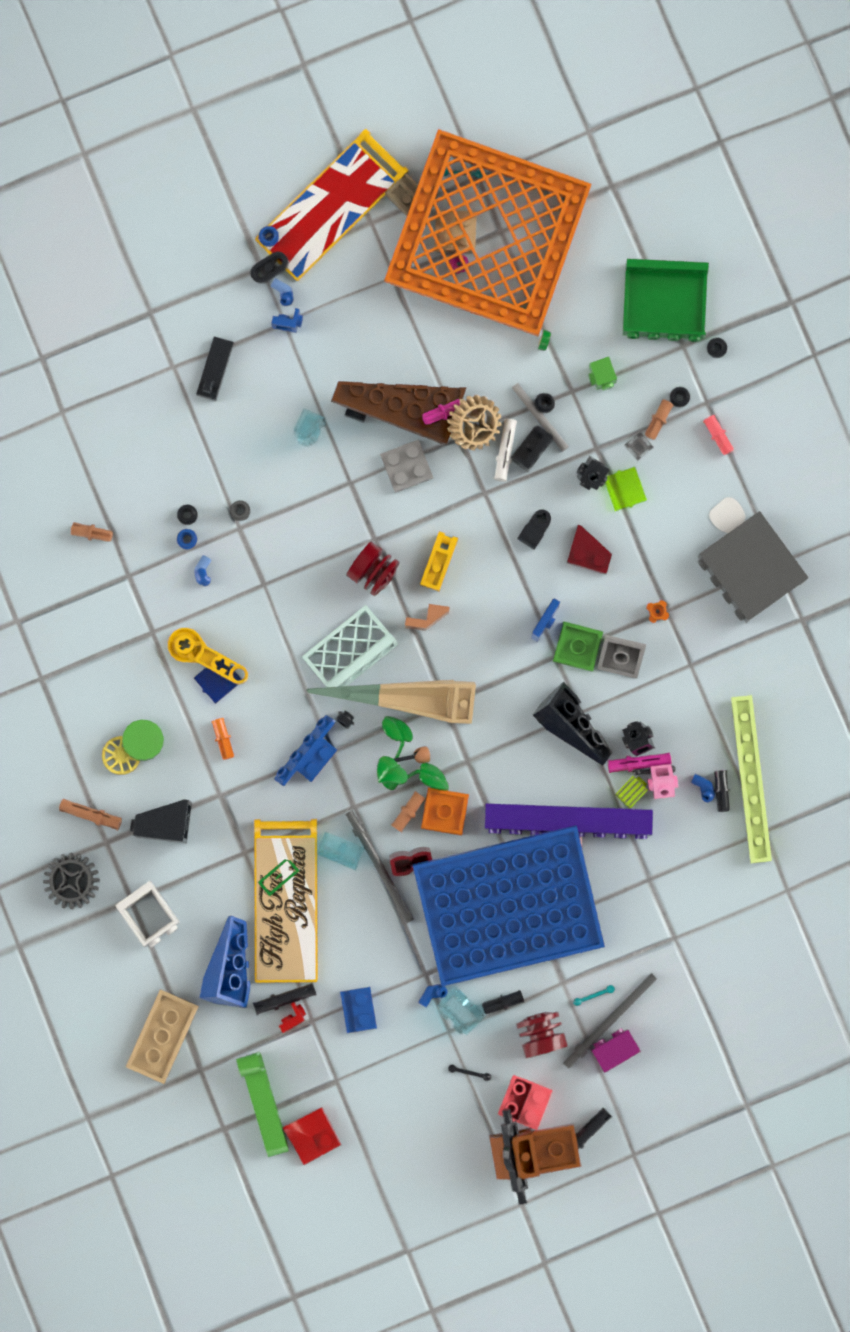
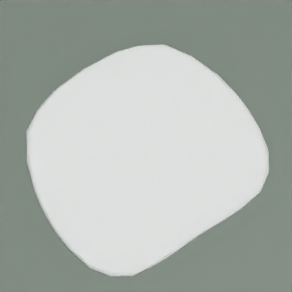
M731 497L723 499L709 513L711 522L725 533H729L741 525L746 518L742 506Z

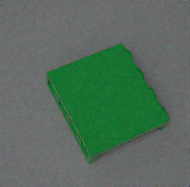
M627 259L622 336H627L629 339H639V336H643L649 340H659L660 337L668 338L669 341H680V338L688 339L690 342H700L701 339H704L706 336L705 321L709 262Z

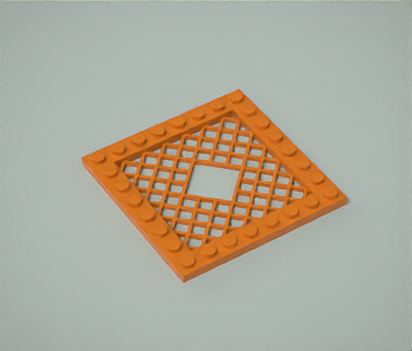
M438 129L384 282L538 337L592 184ZM460 161L464 171L454 175L450 165ZM464 162L469 163V164H472V165H475V166L470 167V168L467 169V167H466V165H465ZM447 167L451 177L442 180ZM479 168L483 178L473 182L469 172ZM483 169L489 170L494 173L486 176ZM466 174L470 184L460 188L456 178ZM498 175L502 185L492 188L488 179ZM503 176L511 178L513 180L505 182ZM453 180L457 190L447 194L443 184ZM485 181L489 191L479 194L475 185ZM517 182L521 192L512 195L508 186ZM522 183L531 185L532 187L524 189ZM441 187L444 196L435 199L438 189ZM472 187L476 197L466 200L462 191ZM505 188L508 198L499 201L495 192ZM537 189L541 198L531 202L527 192ZM541 189L551 194L544 196ZM459 193L463 203L453 206L449 197ZM492 194L496 203L486 207L482 198ZM524 195L528 204L518 208L514 198ZM556 196L560 205L550 209L546 199ZM446 199L450 209L440 212L436 203ZM479 200L483 209L473 213L469 204ZM511 201L515 210L505 214L501 204ZM543 201L547 211L537 215L533 205ZM432 206H434L437 215L429 218ZM466 206L470 215L460 219L456 210ZM498 207L515 242L479 258L462 223ZM530 207L534 217L524 221L520 211ZM561 209L556 222L552 212ZM453 212L457 221L447 225L443 216ZM517 213L521 223L511 227L507 217ZM549 214L553 224L544 228L539 218ZM440 218L444 227L434 231L430 222ZM536 220L540 230L531 234L526 224ZM427 224L431 233L422 237ZM459 224L463 234L453 238L449 229ZM523 226L528 236L518 240L513 230ZM554 228L551 240H549L545 231ZM446 230L450 240L440 244L436 235ZM542 233L547 243L537 247L533 237ZM433 236L437 246L427 250L423 241ZM465 237L469 247L459 251L455 242ZM529 239L534 249L524 253L520 243ZM420 243L424 252L415 256ZM452 243L456 253L446 257L442 248ZM517 245L521 255L511 259L507 249ZM548 246L543 260L539 250ZM439 249L443 259L433 263L429 254ZM471 250L476 260L466 264L462 254ZM504 251L508 261L498 265L494 255ZM536 252L540 262L530 266L526 256ZM426 255L430 265L420 269L416 260ZM458 256L463 266L453 270L449 260ZM491 257L495 267L485 271L481 261ZM523 258L527 268L517 272L513 262ZM445 262L450 272L440 276L436 266ZM412 263H414L417 270L411 268ZM478 263L482 273L472 277L468 267ZM510 264L514 274L504 278L500 268ZM541 265L538 277L536 278L532 269ZM432 268L436 277L423 272ZM465 269L469 279L459 283L455 273ZM497 270L501 280L491 284L487 274ZM529 271L534 281L524 285L519 275ZM452 275L456 284L443 279ZM484 276L488 286L478 290L474 280ZM516 277L521 287L511 291L506 281ZM471 282L474 290L462 286ZM503 283L508 293L498 297L493 287ZM535 284L530 297L526 288ZM490 289L494 298L482 294V292ZM523 290L527 300L517 304L513 294ZM510 296L513 304L504 302L501 299ZM528 303L526 309L520 307Z

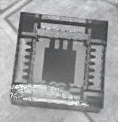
M641 432L624 445L637 461L654 448Z

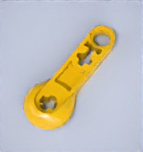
M179 628L170 635L168 651L175 660L199 663L238 685L244 684L248 680V671L245 667L209 648L195 630ZM186 639L189 640L190 648L181 650L180 642H185ZM225 660L224 664L229 668L231 664L235 665L230 670L229 676L225 675L228 672L226 669L221 668L217 670V661ZM237 669H241L245 673L244 678L240 681L233 678V673Z

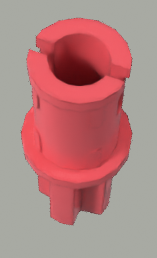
M715 415L706 418L703 423H705L712 435L711 439L715 440L722 454L727 455L732 452L734 448L725 435L726 430L721 428Z

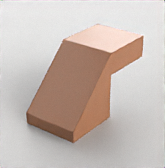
M429 604L427 620L406 617L405 628L426 631L448 615L450 607Z

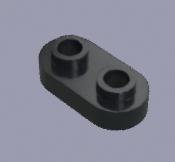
M273 252L253 265L250 272L252 279L259 284L269 282L287 270L289 259L282 252ZM278 259L282 260L281 266H276ZM261 270L265 271V275L263 277H259V272Z

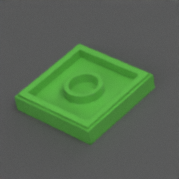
M563 621L553 662L593 672L603 631Z

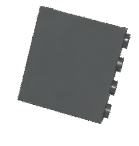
M760 511L698 555L700 567L704 571L708 570L711 574V582L716 588H721L724 592L722 594L724 600L728 604L732 603L736 609L734 613L740 621L744 620L746 623L809 578Z

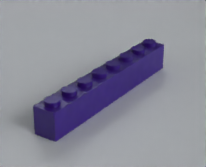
M485 804L484 830H489L490 834H501V830H510L509 834L522 835V831H530V835H537L574 825L577 826L579 837H585V833L593 834L594 838H606V834H614V838L627 839V835H635V839L646 840L653 833V810Z

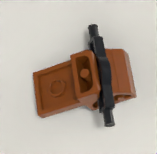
M511 1109L502 1110L504 1123L501 1124L502 1133L489 1135L497 1179H510L512 1191L517 1192L519 1205L527 1203L525 1190L528 1189L527 1178L538 1177L544 1173L581 1167L574 1124L531 1131V1128L518 1130L517 1122L512 1121Z

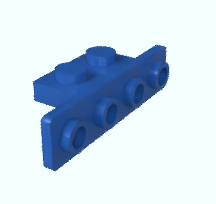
M328 715L319 719L314 730L303 739V743L298 750H295L290 755V759L285 766H282L277 771V776L274 780L285 786L295 772L298 771L312 782L337 751L335 747L324 739V736L336 721Z

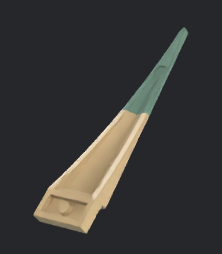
M439 680L308 688L306 691L310 694L386 707L450 723L472 724L476 684L475 682Z

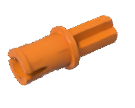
M224 718L211 721L216 735L215 742H218L222 759L228 760L233 758L234 753L229 739L231 735H228Z

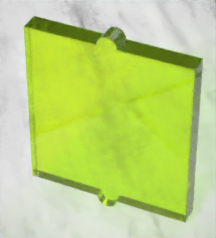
M636 467L623 471L618 470L617 473L607 476L605 485L615 511L627 507L632 508L633 505L647 501Z

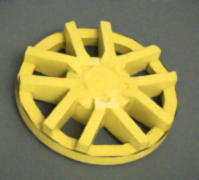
M123 736L110 739L102 750L104 766L110 772L117 775H126L133 772L140 763V761L133 759L124 751L122 747ZM116 740H120L119 747L113 742ZM112 745L115 748L114 752L107 749V747ZM105 752L111 754L112 756L105 759ZM114 759L115 763L109 766L107 762ZM129 761H136V763L131 767ZM127 763L129 770L124 771L122 764ZM119 764L121 771H116L113 768Z

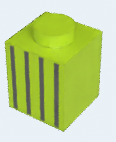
M632 776L615 796L630 809L648 791L646 788L647 783L639 776L637 778Z

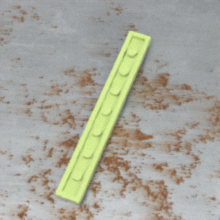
M752 695L731 697L750 863L772 861L753 698Z

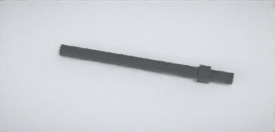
M353 810L346 813L345 815L353 827L352 831L355 837L358 836L406 923L411 922L414 918L368 839L365 827L359 823Z
M651 973L581 1045L578 1044L573 1049L574 1052L563 1064L569 1069L580 1057L583 1058L588 1053L587 1050L657 978Z

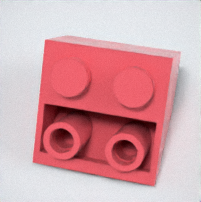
M513 1075L498 1115L503 1116V1109H511L513 1121L537 1130L553 1090Z

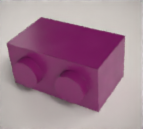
M620 1028L611 1034L613 1038L605 1041L603 1038L593 1044L594 1049L591 1051L604 1073L641 1052L628 1029L624 1031Z

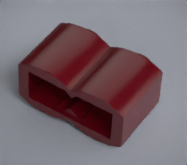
M418 847L410 852L397 851L391 854L389 859L392 875L406 876L414 871L412 864L432 860L430 848Z

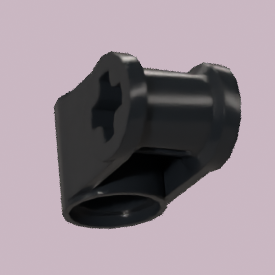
M544 509L536 511L519 534L517 540L535 550L550 525V513ZM545 515L547 523L542 522L538 524L537 516Z

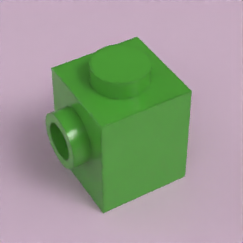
M609 356L589 363L591 373L588 374L591 385H595L597 390L602 388L603 391L613 388L617 382V377Z

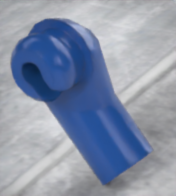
M695 774L691 783L700 787L704 802H711L715 797L712 782Z
M441 984L430 985L425 989L418 1003L427 1008L433 998L446 997L448 990L445 986H441Z

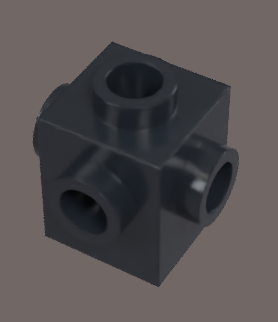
M589 455L586 462H582L577 469V478L581 481L579 484L588 490L591 488L598 490L599 486L603 487L608 478L606 475L610 469L607 465Z
M635 721L628 724L627 728L622 730L624 734L622 741L625 747L629 748L630 752L636 757L655 748L651 739L654 735L649 725L646 726L641 721Z

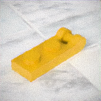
M441 531L438 532L420 582L421 586L440 592L459 539L458 537H449ZM441 544L449 545L448 550L440 548Z

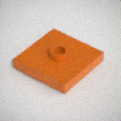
M428 787L421 829L462 836L469 794Z

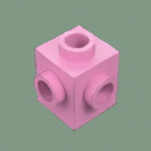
M671 764L651 766V778L647 779L648 790L653 791L654 799L675 797L678 779L677 775H673Z

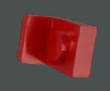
M291 1003L296 1016L293 1017L290 1014L281 1019L282 1024L279 1025L282 1033L306 1021L304 1016L307 1014L301 1004Z

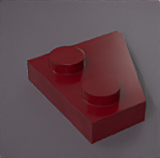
M578 524L567 564L606 575L612 553Z

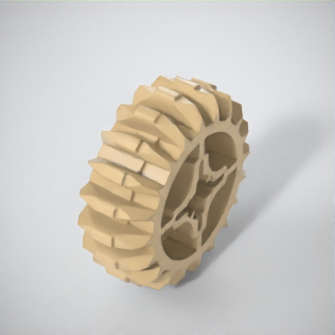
M467 396L466 401L460 399V405H454L456 410L449 412L452 416L451 419L447 420L451 424L447 428L449 432H452L450 437L455 440L457 445H461L464 449L469 448L475 451L478 448L480 450L483 448V444L489 446L490 439L492 441L495 440V433H500L497 430V427L502 425L498 421L502 418L501 414L497 413L499 408L494 406V402L488 400L485 396ZM463 422H464V424H465V426H464V431H465V432H464V433H463V430H462V424H463Z

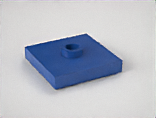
M552 599L532 632L531 637L536 642L539 641L546 628L550 630L556 620L553 616L560 606V601L557 599Z

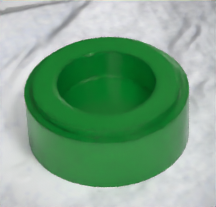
M543 329L537 349L546 351L551 337L550 331Z

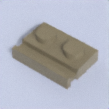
M406 173L385 192V195L407 216L418 184Z

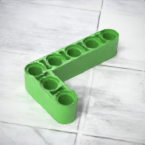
M260 1051L237 1058V1066L241 1077H245L268 1157L288 1152V1143Z

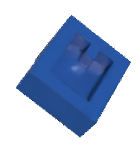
M295 308L293 319L284 314L273 316L272 328L297 333V328L302 326L303 315H300V309Z

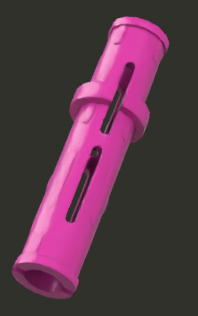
M670 752L632 758L631 756H626L624 759L607 761L609 773L620 771L633 772L636 769L672 764Z

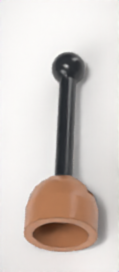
M427 746L417 748L413 755L394 758V760L400 762L415 759L418 763L430 762V752Z

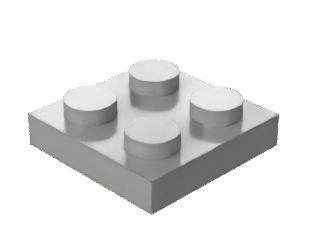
M419 439L380 454L395 493L433 479Z

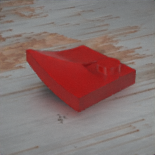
M323 1107L282 1127L303 1165L342 1145Z

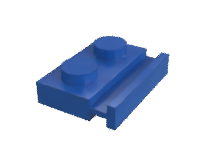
M371 987L341 991L347 1033L376 1029L377 1024Z

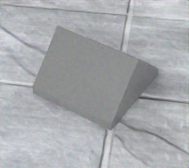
M605 635L597 669L637 679L646 644Z

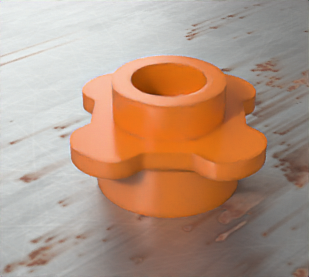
M660 600L654 604H647L646 609L650 614V622L655 623L661 619L665 621L669 618V614L666 612L667 604L665 601Z

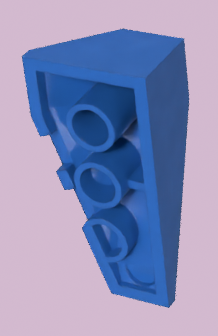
M228 916L204 974L199 998L214 1004L247 1008L250 993V981H247L246 969L249 968V961H246L245 949L248 947L247 921L234 916Z

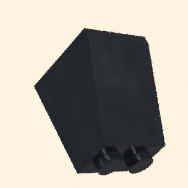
M184 799L136 814L135 819L131 820L130 832H133V836L137 838L187 844L192 802Z

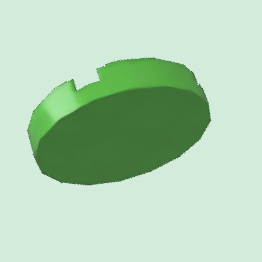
M143 719L129 724L122 737L124 751L137 761H148L156 757L160 753L164 742L162 730L158 725L150 720Z

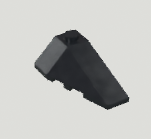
M563 682L538 706L533 716L547 731L603 766L612 754V751L598 730H594L590 723V715L584 714L579 705L581 701L578 696Z

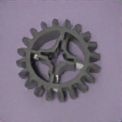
M69 853L68 859L65 854H62L61 862L57 858L53 859L56 864L55 867L48 864V868L52 872H44V875L50 876V879L43 880V883L50 884V887L44 890L45 892H53L48 896L49 899L57 897L54 901L55 905L63 901L62 908H66L68 903L70 909L75 908V903H77L79 908H82V900L86 904L90 903L87 898L88 895L95 898L96 895L91 891L92 889L99 890L98 886L93 885L94 882H100V879L94 878L93 875H97L99 871H91L95 866L94 863L86 865L89 861L88 857L81 861V854H77L76 859H74L73 853ZM68 864H78L83 869L71 873L65 866ZM60 870L63 876V881L59 885V887L56 888L55 880L57 873ZM87 874L88 885L86 890L83 891L80 881ZM68 876L76 877L75 886L67 885ZM68 889H73L79 896L69 899L62 896L61 893Z

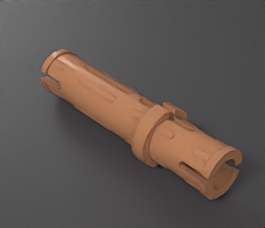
M64 798L60 803L59 811L92 821L95 825L107 826L117 831L121 826L122 818L105 813V810L92 809Z

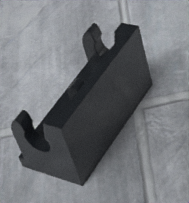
M535 426L511 456L512 461L526 472H529L553 441V436L541 427Z

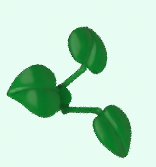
M385 716L382 721V728L389 738L400 741V746L395 755V758H399L405 742L413 740V734L409 726L402 720ZM382 756L378 760V783H382L389 790H395L398 785L405 784L409 778L416 774H419V779L422 783L431 788L443 791L449 790L444 774L432 764L422 763L420 770L416 769L407 775L406 771L393 758Z

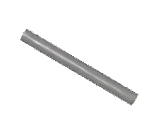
M519 383L515 384L512 387L514 392L545 431L553 436V441L562 452L565 451L569 446L546 417L535 408L534 402Z

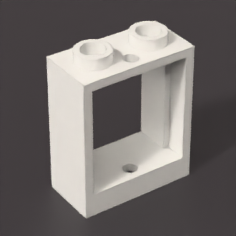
M148 881L115 905L144 947L148 945L153 947L161 941L160 936L165 933L170 935L178 929L176 925L180 923L151 881ZM152 892L171 919V922L146 938L127 909Z

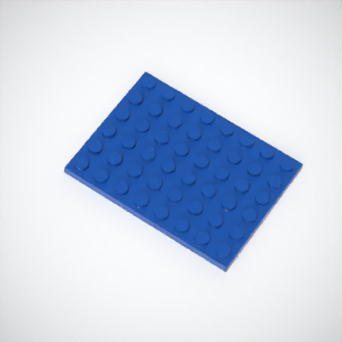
M576 825L412 864L441 986L605 947Z

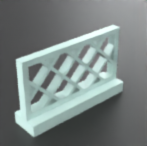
M365 605L304 654L302 658L326 687L348 686L395 648L398 643L367 605ZM365 612L371 617L370 625L359 624V617ZM347 627L355 628L354 638H344L343 630ZM358 628L369 629L368 639H357ZM372 629L382 630L385 636L380 640H371ZM331 640L339 641L338 651H327V643ZM342 641L353 642L352 652H341ZM356 642L367 643V650L364 653H355ZM315 653L323 654L321 664H313L309 658ZM326 654L337 655L336 665H325ZM340 655L351 656V663L348 666H339ZM324 668L335 669V676L327 682L323 677Z

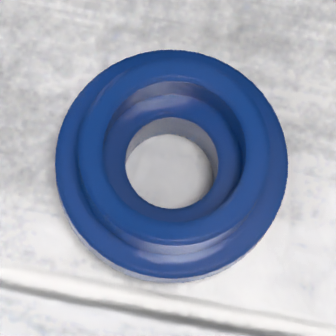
M266 226L260 230L259 240L262 245L272 247L277 244L279 233L276 228ZM267 234L273 235L271 240H267L265 237Z
M183 529L177 535V543L183 549H192L197 544V535L191 529ZM190 536L191 541L189 543H185L184 537Z

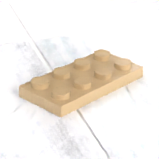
M160 989L126 1067L165 1084L199 1006Z

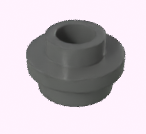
M242 500L235 501L230 507V514L237 521L246 520L251 512L248 503ZM243 508L244 513L241 515L237 514V509Z

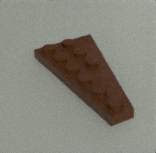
M338 381L331 402L446 446L451 434L447 428L451 424L447 420L441 419L426 425L422 414L438 408L440 404L445 405L457 399H463L467 387L451 388L449 386L431 387L427 385H390L385 383L370 384Z

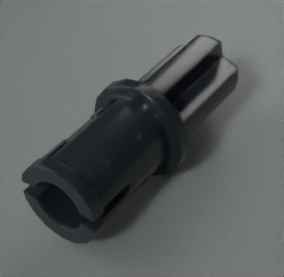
M727 770L714 771L716 786L714 792L717 799V811L728 812L730 810L728 793L730 789H728Z
M521 990L504 996L501 994L498 998L483 1002L482 1007L485 1014H490L502 1009L506 1011L508 1007L525 1002Z

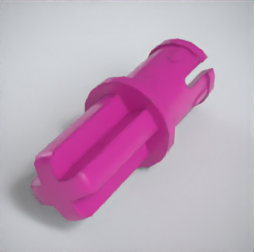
M457 399L445 405L440 404L438 408L423 413L424 423L429 425L441 419L447 420V417L451 416L449 412L456 410L454 405H460V400Z

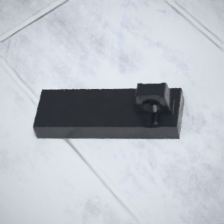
M213 337L196 392L197 396L213 401L217 400L233 349V341Z

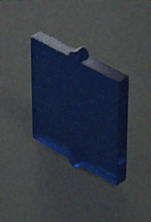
M225 660L217 661V670L224 668L228 671L225 675L229 676L233 665L229 668L224 664ZM208 668L203 669L194 677L195 681L203 689L202 692L207 693L215 704L238 686V684L227 680ZM234 671L233 678L237 681L242 680Z

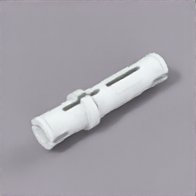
M504 419L499 455L496 456L495 460L497 466L494 480L507 481L509 464L512 462L510 456L517 421L514 419Z

